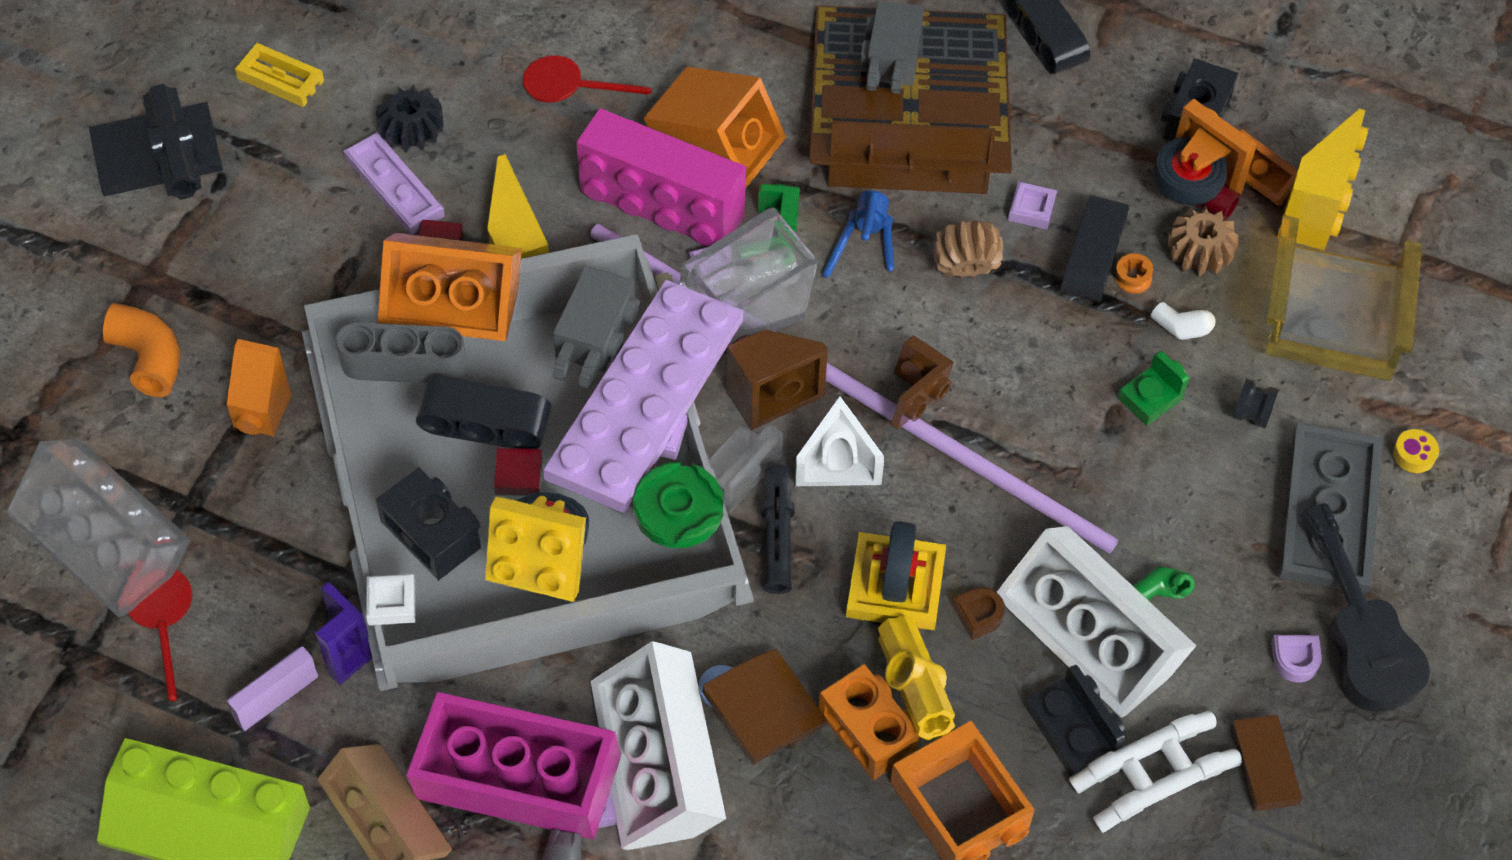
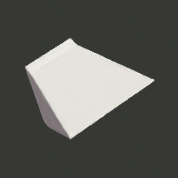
M840 396L797 455L795 486L882 484L884 456Z

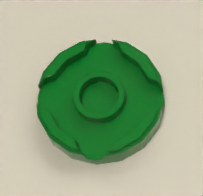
M669 462L653 468L640 479L633 500L634 519L640 531L653 543L668 548H689L705 542L717 531L723 518V491L717 479L703 467L692 464V467L681 466V462Z

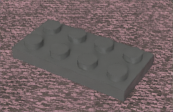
M1302 423L1296 424L1293 432L1279 579L1342 590L1321 540L1314 538L1300 517L1303 508L1326 503L1329 505L1340 528L1338 536L1364 594H1368L1372 583L1383 438Z

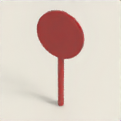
M559 55L546 56L534 61L526 69L523 76V84L527 94L533 99L545 103L565 100L573 95L579 87L646 95L652 93V89L645 86L582 80L578 65L573 60Z
M158 567L142 572L131 581L125 592L124 604L129 617L135 623L146 628L158 629L167 696L169 701H175L177 699L167 627L178 622L188 612L193 594L189 581L182 573L171 568Z

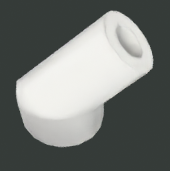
M1165 302L1159 303L1150 316L1151 319L1180 340L1205 336L1215 326L1214 315L1209 311L1194 310L1178 313Z

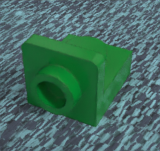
M761 184L759 186L758 213L760 215L772 216L771 232L779 233V240L787 244L794 251L799 214L800 187H790L783 184Z
M1160 350L1153 355L1150 368L1121 388L1117 399L1148 426L1183 400L1189 376L1178 361L1170 359Z

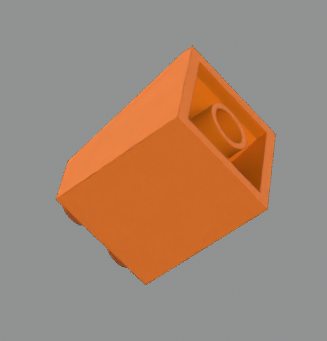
M686 67L644 117L647 126L651 129L746 166L745 189L786 139L785 132L761 78L756 76Z

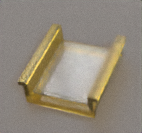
M1283 215L1266 321L1267 324H1271L1265 355L1391 381L1401 353L1411 354L1413 349L1422 244L1406 240L1397 266L1296 246L1299 218Z

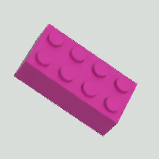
M599 108L577 141L580 192L586 194L594 201H603L618 207L631 216L645 218L657 223L665 230H674L693 238L696 242L705 246L729 242L745 216L746 166L601 108Z
M437 692L406 776L416 798L419 800L549 830L557 829L570 833L576 832L584 838L594 840L622 754L615 731Z

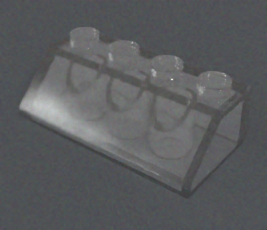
M78 438L39 442L7 511V514L118 617L126 616L174 575L191 541L184 532Z

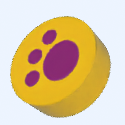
M1410 429L1401 433L1393 448L1395 462L1402 469L1411 473H1423L1430 470L1439 455V445L1436 439L1431 434L1419 429Z

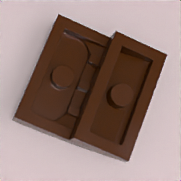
M777 649L761 654L730 669L704 684L702 688L703 694L753 766L785 745H788L789 748L828 723L825 716Z

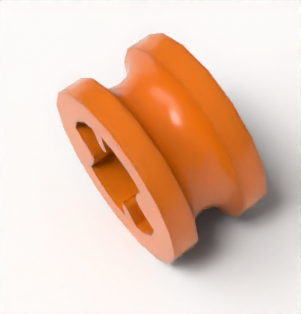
M1137 253L1123 256L1116 266V283L1122 290L1128 293L1137 294L1146 291L1152 282L1154 270L1152 262L1149 258ZM1132 269L1141 271V276L1137 274L1136 278L1129 277L1127 274L1128 271L1132 273Z

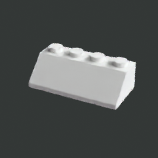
M1069 526L1045 529L997 591L1002 597L1005 606L1068 667L1077 664L1084 675H1090L1094 679L1100 691V698L1121 718L1125 717L1165 683L1196 647L1183 632Z
M652 641L590 681L599 728L616 732L622 754L611 791L621 849L625 850L694 838L726 819L692 654L690 651Z

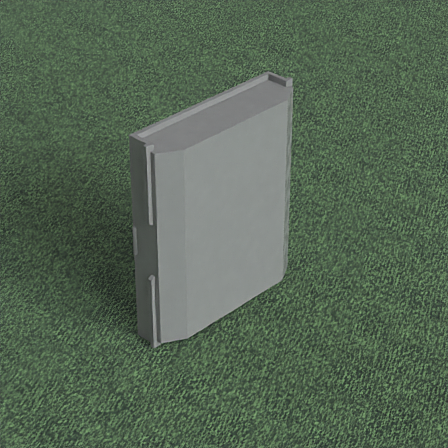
M638 234L521 259L518 294L507 340L497 341L462 336L468 369L461 380L533 392L548 399L552 405L542 444L539 448L542 449L543 454L540 493H557L573 498L584 506L589 516L588 536L586 544L583 546L579 592L574 602L485 580L490 506L496 496L514 501L524 497L495 495L494 493L497 448L506 447L430 434L417 426L415 420L427 383L351 379L343 372L336 346V336L344 326L352 323H378L380 289L304 305L309 330L302 331L328 455L334 461L343 505L348 506L357 545L350 551V557L361 608L369 634L368 640L380 691L397 688V682L435 683L697 620L734 601L736 606L753 602V594L724 502L723 518L717 531L705 542L689 548H668L653 543L640 531L634 519L632 507L629 506L624 514L544 480L545 466L615 359L611 357L605 372H598L590 389L578 385V377L582 365L573 363L564 381L554 379L552 377L553 368L557 358L555 357L553 332L585 266H589L634 280L635 298L640 300V307L634 323H627L625 326L623 345L625 344L658 292L648 258L644 255ZM693 401L686 413L687 426L676 460L660 456L655 465L661 466L669 462H681V466L692 467V464L703 467L716 478L713 468L710 467L698 428L700 419ZM418 467L430 479L434 477L439 478L448 488L451 500L459 508L463 506L468 507L477 517L481 526L478 529L481 549L439 581L382 524L376 503V498ZM432 518L425 521L424 523L434 524L440 521L441 519ZM414 574L415 623L368 625L366 618L367 577Z

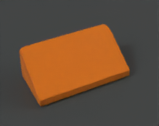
M1242 129V132L1246 133L1251 140L1257 143L1246 183L1280 207L1288 200L1297 169Z

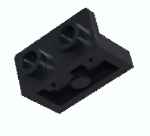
M1077 664L1067 668L1065 679L1026 697L1025 708L1070 777L1086 768L1089 763L1098 757L1122 748L1125 740V729L1122 721L1115 712L1107 710L1100 699V691L1096 682L1090 675H1084Z

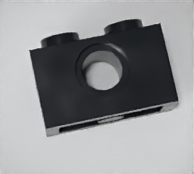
M1194 58L1188 73L1183 71L1179 73L1173 93L1177 94L1176 99H1168L1164 107L1161 121L1167 124L1163 139L1172 141L1176 138L1183 107L1192 99L1197 100L1206 108L1212 109L1223 119L1231 101L1239 73Z
M419 467L376 498L382 524L438 581L481 549L478 532L481 526L474 513L466 506L459 508L451 500V494L445 484L437 477L430 479ZM432 518L441 519L440 521L434 524L424 523L425 521Z

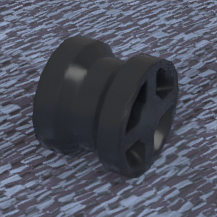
M1246 378L1233 418L1240 421L1247 418L1255 421L1258 427L1266 429L1279 389L1274 387L1264 389L1258 387L1255 381Z

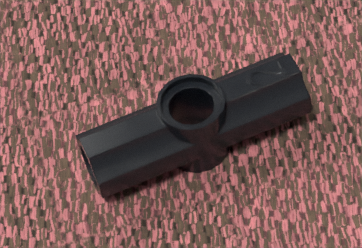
M165 84L152 86L148 93L143 95V104L150 124V128H147L151 147L156 163L160 165L167 195L177 197L180 200L194 197L195 192L202 188L201 178L194 159V155L197 154L188 120L184 119L177 89L168 87Z

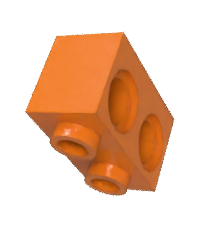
M865 664L820 692L819 709L827 719V724L873 781L891 770L893 764L917 751L920 736L917 735L908 710L906 708L902 710L892 698V691L885 679L879 674L874 676ZM854 698H861L867 701L869 705L855 707L848 701ZM881 732H888L897 739L892 742H884L879 740L876 735Z

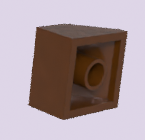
M767 329L753 335H743L727 346V394L751 431L825 396L828 349L821 342Z

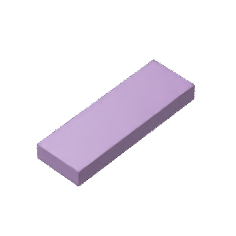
M378 132L344 150L345 160L410 235L420 231L422 219L438 221L445 217L442 205Z

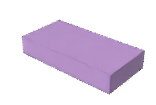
M303 646L297 648L228 699L227 703L233 718L243 731L249 729L318 678L312 656Z

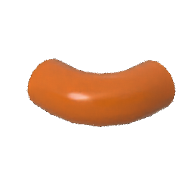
M111 304L103 324L104 342L106 344L126 347L137 353L138 359L130 375V382L138 391L152 397L168 396L177 379L181 358V350L175 333L155 314L132 306Z

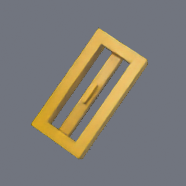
M259 43L253 46L235 68L237 79L301 107H304L307 103L306 97L308 95L312 97L316 92L315 86H321L324 82L322 70ZM259 59L263 62H266L272 65V68L260 62H257L256 60ZM286 72H289V73H291V74H293V75H296V76H298V77H300V78L305 79V82H303V81H301V80H299V79H297V78H294V77H292V76H290V75H287Z

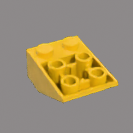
M1359 108L1301 158L1284 209L1277 238L1325 250L1329 236H1338L1344 213L1339 211L1347 212L1353 193L1352 183L1347 181H1355L1361 158H1359L1360 153L1355 152V150H1363L1369 128L1362 126L1366 110Z

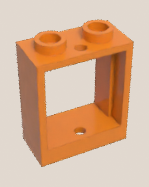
M972 721L967 722L893 764L890 784L942 860H986L990 856L991 850L1003 843L1007 847L1012 846L1025 838L1030 832L1029 828L1035 809ZM968 760L1008 818L957 846L918 788Z

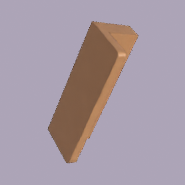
M381 745L341 748L317 779L370 860H432L446 857L452 850L441 831L419 799L416 798L414 792Z

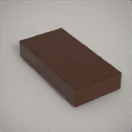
M1278 714L1234 720L1230 728L1236 749L1241 755V766L1254 811L1299 805L1303 798Z

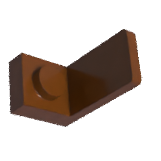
M914 335L904 342L894 370L896 375L913 385L900 396L890 425L897 430L909 420L913 422L918 420L929 403L933 400L939 402L946 395L952 383L948 377L954 361Z

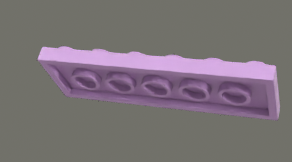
M665 280L545 466L544 480L625 514L634 499L636 487L640 479L656 464L665 445L670 441L671 435L684 414L686 415L741 325L743 310Z

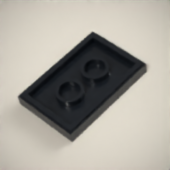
M208 102L181 107L184 119L188 120L197 153L194 155V159L198 166L199 175L223 171ZM146 115L89 127L100 187L104 197L164 184L160 165L156 163L147 131V128H150V124Z

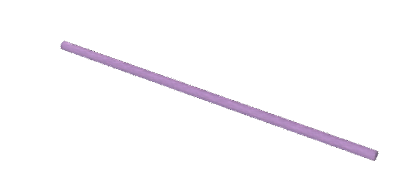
M596 224L590 234V237L597 242L622 238L601 224ZM643 251L645 257L648 258L653 276L669 272V275L672 274L674 283L734 306ZM743 311V321L739 326L741 330L750 335L764 329L775 331ZM827 362L826 382L892 421L897 404ZM920 418L915 422L909 420L902 426L903 429L1060 525L1069 526L1078 536L1106 553L1110 554L1117 545L1118 539Z

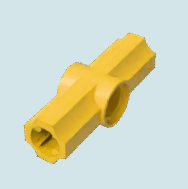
M906 615L897 618H887L878 627L880 633L878 640L888 662L885 672L887 684L889 687L900 691L918 736L930 740L934 737L948 734L955 727L953 722L955 713L944 690L947 679L946 671L942 666L932 662L917 625L912 618Z

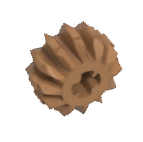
M1206 206L1199 214L1189 208L1184 217L1177 216L1172 224V232L1168 236L1167 244L1168 249L1172 250V262H1183V272L1190 268L1197 269L1199 277L1205 273L1206 269L1217 275L1222 266L1228 267L1233 261L1234 251H1236L1239 240L1238 234L1234 233V221H1223L1222 211L1213 215L1208 212Z
M978 220L972 222L962 221L957 225L949 224L946 226V229L936 233V239L934 240L935 248L933 249L934 261L937 262L938 270L943 272L945 276H958L960 279L966 276L975 278L976 275L988 274L991 270L1001 266V260L1003 259L1002 251L1004 250L1003 239L1000 237L999 228L994 227L992 223H980Z

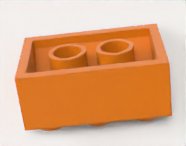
M394 233L383 240L377 324L450 327L459 331L465 337L506 341L518 294L522 248Z

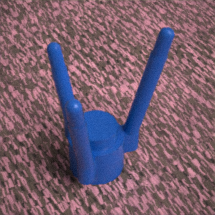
M865 191L859 195L856 209L849 211L848 221L823 271L825 278L831 275L856 225L862 231L861 239L863 241H867L870 234L876 233L880 229L883 231L886 269L893 271L894 255L891 231L893 217L887 214L890 202L884 194L878 191Z

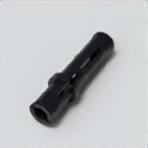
M776 464L764 469L765 500L760 505V514L764 518V591L771 594H785L792 589L791 518L795 515V504L791 501V469L785 465ZM777 497H779V519H778V520H776V498H777ZM776 538H779V561H776Z

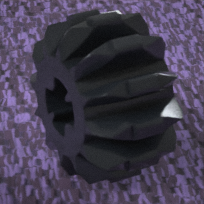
M414 84L407 91H403L397 86L395 95L384 94L383 104L377 106V126L379 134L383 139H387L391 148L402 145V148L407 153L412 146H417L423 151L425 142L436 143L438 133L442 132L444 127L443 111L439 99L433 98L429 88L418 92Z

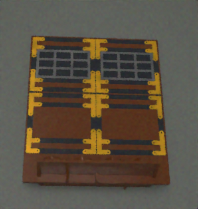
M816 6L810 164L829 165L828 187L987 194L990 173L1010 174L1012 172L1006 14L924 10L914 85L902 84L901 93L897 94L892 93L890 83L879 82L876 91L867 90L868 64H861L863 41H871V39H866L868 15L875 16L877 8Z

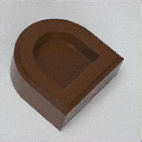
M978 587L952 598L951 605L972 640L995 631L1001 625L1005 604L1002 597L996 591L990 588Z

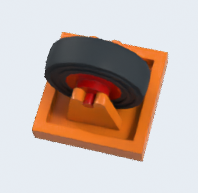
M1192 99L1183 107L1176 138L1165 144L1156 156L1153 177L1157 188L1167 198L1187 205L1203 204L1212 200L1218 195L1224 185L1242 194L1257 143L1251 140L1246 133L1237 130L1220 118L1215 111L1206 108L1197 100Z

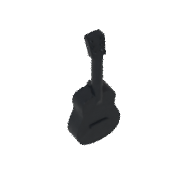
M1322 503L1303 508L1300 517L1314 538L1321 540L1348 602V607L1339 612L1329 628L1332 642L1335 644L1340 655L1339 676L1345 695L1355 706L1374 712L1396 709L1411 702L1427 685L1430 678L1429 662L1424 652L1403 631L1397 612L1389 602L1384 600H1366L1338 536L1340 528L1329 505Z

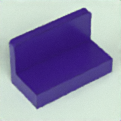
M327 582L321 587L330 621L316 632V636L328 674L341 685L372 659L363 614L330 582Z

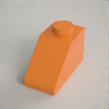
M238 339L234 348L227 397V408L233 426L250 435L261 433L274 436L292 396L280 350L276 347Z

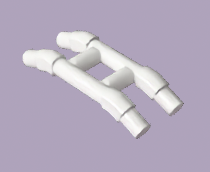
M1206 711L1196 715L1190 714L1170 722L1166 727L1114 752L1110 751L1089 763L1086 768L1069 778L1075 790L1080 794L1097 782H1102L1122 769L1134 787V791L1114 801L1111 806L1093 817L1103 833L1121 821H1126L1143 811L1144 808L1194 783L1219 775L1223 771L1238 767L1241 764V755L1236 749L1214 752L1192 763L1180 746L1179 742L1194 737L1198 733L1215 728L1217 721L1212 712ZM1162 750L1175 772L1153 783L1138 760Z

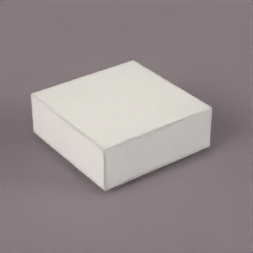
M414 574L367 577L366 618L368 625L415 623Z

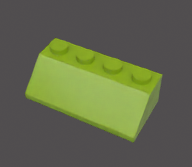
M125 738L106 779L97 842L105 847L153 860H290L310 806L302 785Z

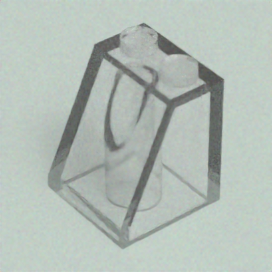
M773 207L765 210L684 262L678 285L743 310V321L728 344L731 345L743 335H753L764 329L774 331L804 321L818 260Z

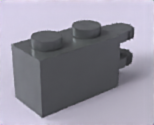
M878 1L876 15H868L866 39H871V41H863L861 64H868L867 90L876 91L879 82L890 83L892 93L900 94L902 84L914 85L922 36L924 6Z
M585 266L553 332L555 357L557 358L553 368L552 377L554 379L564 381L573 363L582 365L578 377V385L590 389L598 372H605L611 357L616 358L623 346V331L626 324H633L639 311L640 300L635 298V283L633 279Z

